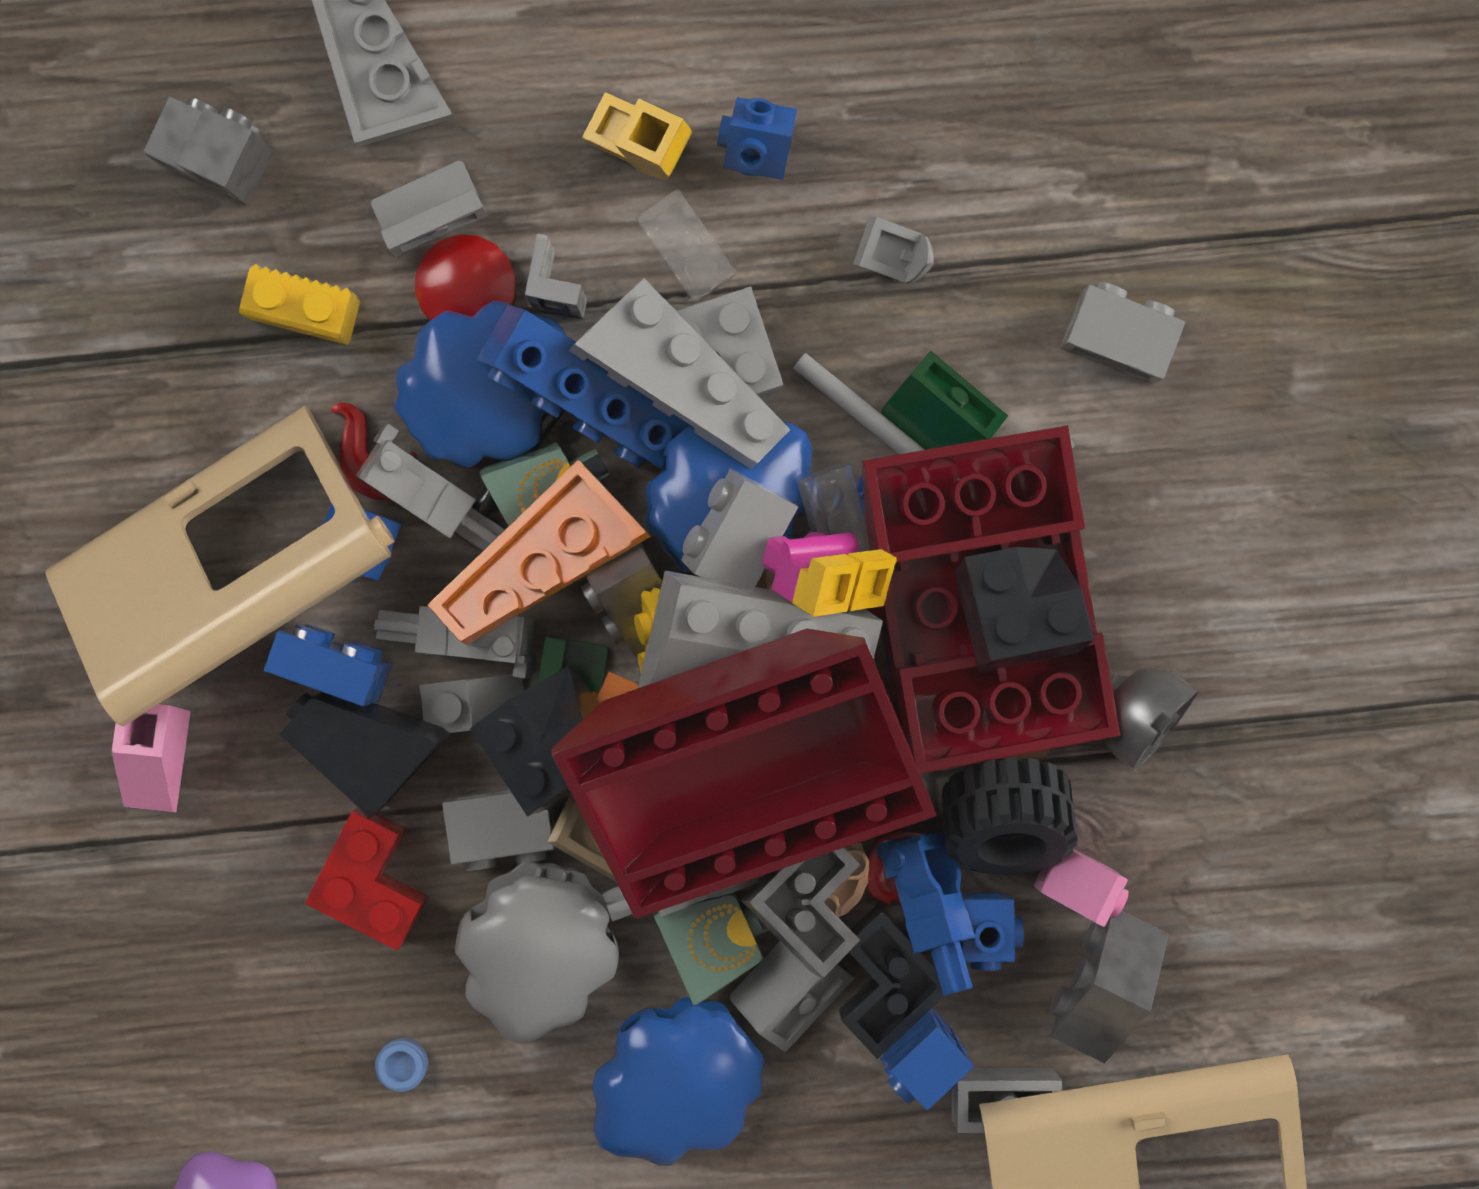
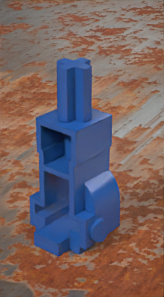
M945 832L890 840L875 846L878 858L882 860L887 879L894 878L914 954L931 951L943 996L973 988L960 942L975 938V934L960 891V866L947 855Z

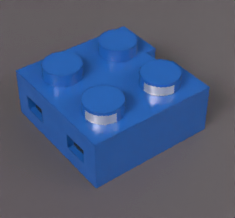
M296 624L294 630L277 631L263 671L361 706L380 701L393 663L381 659L383 650L358 641L353 643L345 642L344 646L334 643L332 641L335 633L311 624H305V626Z

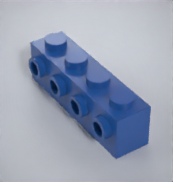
M508 305L477 357V360L492 368L487 377L514 393L519 385L534 394L530 403L554 418H558L561 411L576 420L572 429L598 444L603 437L617 445L613 454L640 469L645 461L662 468L666 461V455L663 456L664 448L683 431L687 422L674 414L671 416L666 415L652 405L653 400L630 385L626 388L608 377V371L588 358L583 361L571 353L569 349L576 341L528 311Z

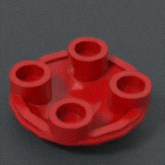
M454 235L438 241L424 254L415 274V295L421 311L430 321L446 310L474 316L483 306L492 301H504L513 305L516 300V276L509 258L495 243L477 235Z

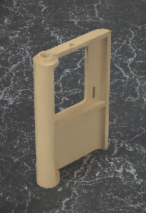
M304 405L46 569L45 574L97 698L108 715L118 725L123 727L391 557L388 546L395 541L379 516H375L371 520L367 517L313 414ZM304 451L334 506V516L325 524L224 588L214 591L186 533L187 523L293 454Z
M1288 1054L979 1104L992 1189H1140L1135 1150L1136 1144L1140 1140L1268 1118L1276 1119L1278 1124L1284 1189H1307L1298 1088L1294 1068Z

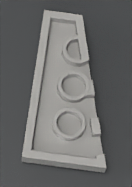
M312 0L351 134L357 147L455 119L385 0Z

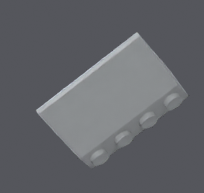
M665 571L638 688L806 628L864 637L874 659L883 621L866 609L847 610V612L812 617L773 590Z

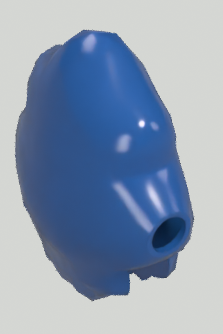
M492 301L483 306L474 316L446 310L419 330L416 336L413 359L400 366L396 372L398 393L394 409L405 422L411 436L421 444L430 459L447 460L457 466L469 468L477 464L483 457L503 461L518 458L540 442L542 417L545 412L530 403L534 394L520 385L515 393L502 387L487 377L492 368L477 360L506 307L511 305L508 302ZM533 314L565 335L563 327L549 316Z
M783 421L790 431L751 469L694 433V427L691 425L683 429L679 435L668 443L667 447L663 450V456L666 455V461L662 466L661 474L653 478L646 486L648 510L645 525L657 537L662 548L674 558L677 565L684 572L693 573L681 561L684 556V541L690 530L696 525L701 526L711 510L707 504L709 494L718 480L725 479L730 468L783 495L798 506L783 536L790 540L793 538V520L803 515L813 505L815 496L810 476L812 446L804 430L792 422Z
M683 997L675 1002L670 1009L645 1008L634 1013L621 1024L617 1031L616 1055L595 1071L592 1091L596 1102L593 1132L599 1146L615 1156L642 1158L658 1166H671L680 1160L690 1149L708 1151L721 1150L727 1147L743 1129L746 1106L755 1101L762 1093L760 1072L764 1065V1056L752 1038L746 1034L743 1027L719 1000L702 1001L693 1005L690 997Z

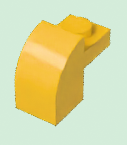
M605 92L582 138L587 144L630 163L637 171L658 179L668 180L692 134V130L683 118L648 102L638 99L636 104L633 105Z

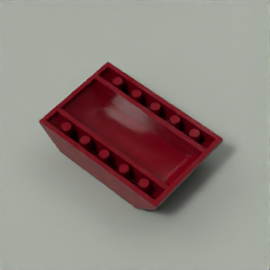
M806 628L604 700L552 748L551 753L635 919L936 816L934 806L865 638Z

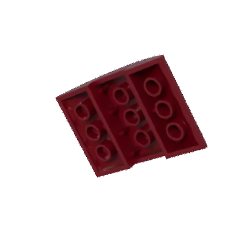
M1068 425L863 460L862 480L869 551L882 549L897 558L884 606L877 608L879 619L883 621L881 627L883 642L904 736L919 772L926 773L991 759H1000L1120 736L1103 632H1097L1080 533V530L1086 528ZM1014 547L1057 550L1082 589L1094 641L1080 653L978 673L954 571L963 559L968 556Z

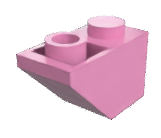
M158 704L123 727L117 723L115 724L111 752L124 807L177 812L191 711L170 705Z
M1076 850L1068 857L1062 858L1061 862L1042 869L1033 885L1041 893L1105 927L1109 917L1116 919L1119 916L1129 894V891L1124 889L1128 879L1112 868Z

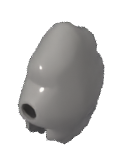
M522 861L515 869L491 880L487 886L486 899L467 911L460 921L455 953L470 972L466 981L465 996L473 1009L488 1017L503 1037L515 1043L535 1041L553 1029L572 1025L580 1020L587 1008L588 994L610 981L616 973L619 947L612 931L607 927L609 912L606 910L603 896L591 886L583 871L574 868H563L553 863L539 864L533 861Z

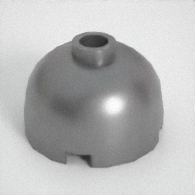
M1155 667L1139 669L1127 679L1118 674L1111 680L1120 736L1103 740L1107 748L1120 761L1129 765L1134 770H1137L1162 744L1159 741L1171 728L1174 730L1198 695L1197 691L1188 682L1169 670Z

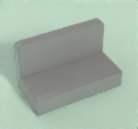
M462 161L449 164L371 201L373 211L382 228L380 233L388 250L396 258L488 216Z
M537 234L525 292L526 298L533 309L583 319L587 297L580 284L550 279L555 250L548 236Z
M780 941L730 994L729 998L762 1037L786 1052L855 978L841 963H838L824 978L814 975Z

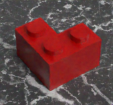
M360 808L354 809L347 819L305 904L398 951L407 941L429 898L428 895L385 874L407 828L378 813L369 818Z

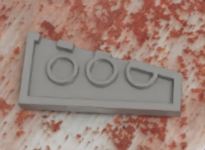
M645 278L569 349L571 353L583 361L588 358L607 370V376L626 388L630 385L653 400L652 405L666 415L671 416L674 414L694 427V433L750 469L758 464L790 431L788 426Z

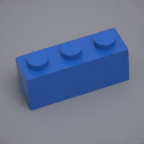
M933 1008L884 1052V1055L880 1058L886 1066L884 1071L890 1078L887 1081L896 1093L909 1105L916 1099L926 1110H929L974 1067L958 1035Z

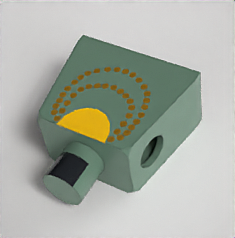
M557 442L527 451L515 459L509 461L501 460L479 469L483 482L508 526L577 460L584 464L598 480L610 475L595 448L568 463Z
M736 892L702 900L663 917H660L658 911L654 912V918L693 1005L702 1002L764 959L763 951L756 936L770 930L748 907L743 908Z

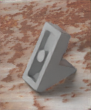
M513 674L421 684L420 694L423 720L443 727L448 733L470 731L472 726L512 697L525 691L523 678L513 677Z

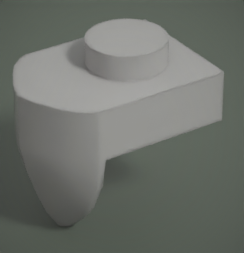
M870 216L853 264L900 282L911 283L921 279L933 266V247L930 240L922 233L876 216Z

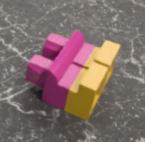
M820 531L807 533L804 538L791 540L785 536L770 537L767 541L762 565L775 574L772 585L773 591L812 617L847 612V610L855 611L884 606L897 558L882 549L859 552L858 540L851 532L826 535Z

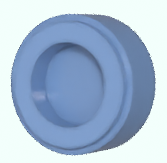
M406 1037L389 1041L381 1049L375 1061V1071L379 1081L386 1088L396 1092H405L415 1088L422 1081L428 1069V1056L423 1046L417 1041Z

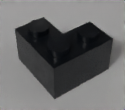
M879 904L872 908L850 929L860 941L849 953L871 975L872 979L839 1009L841 1021L876 1059L886 1052L944 997L934 963L924 952L914 954L909 936Z

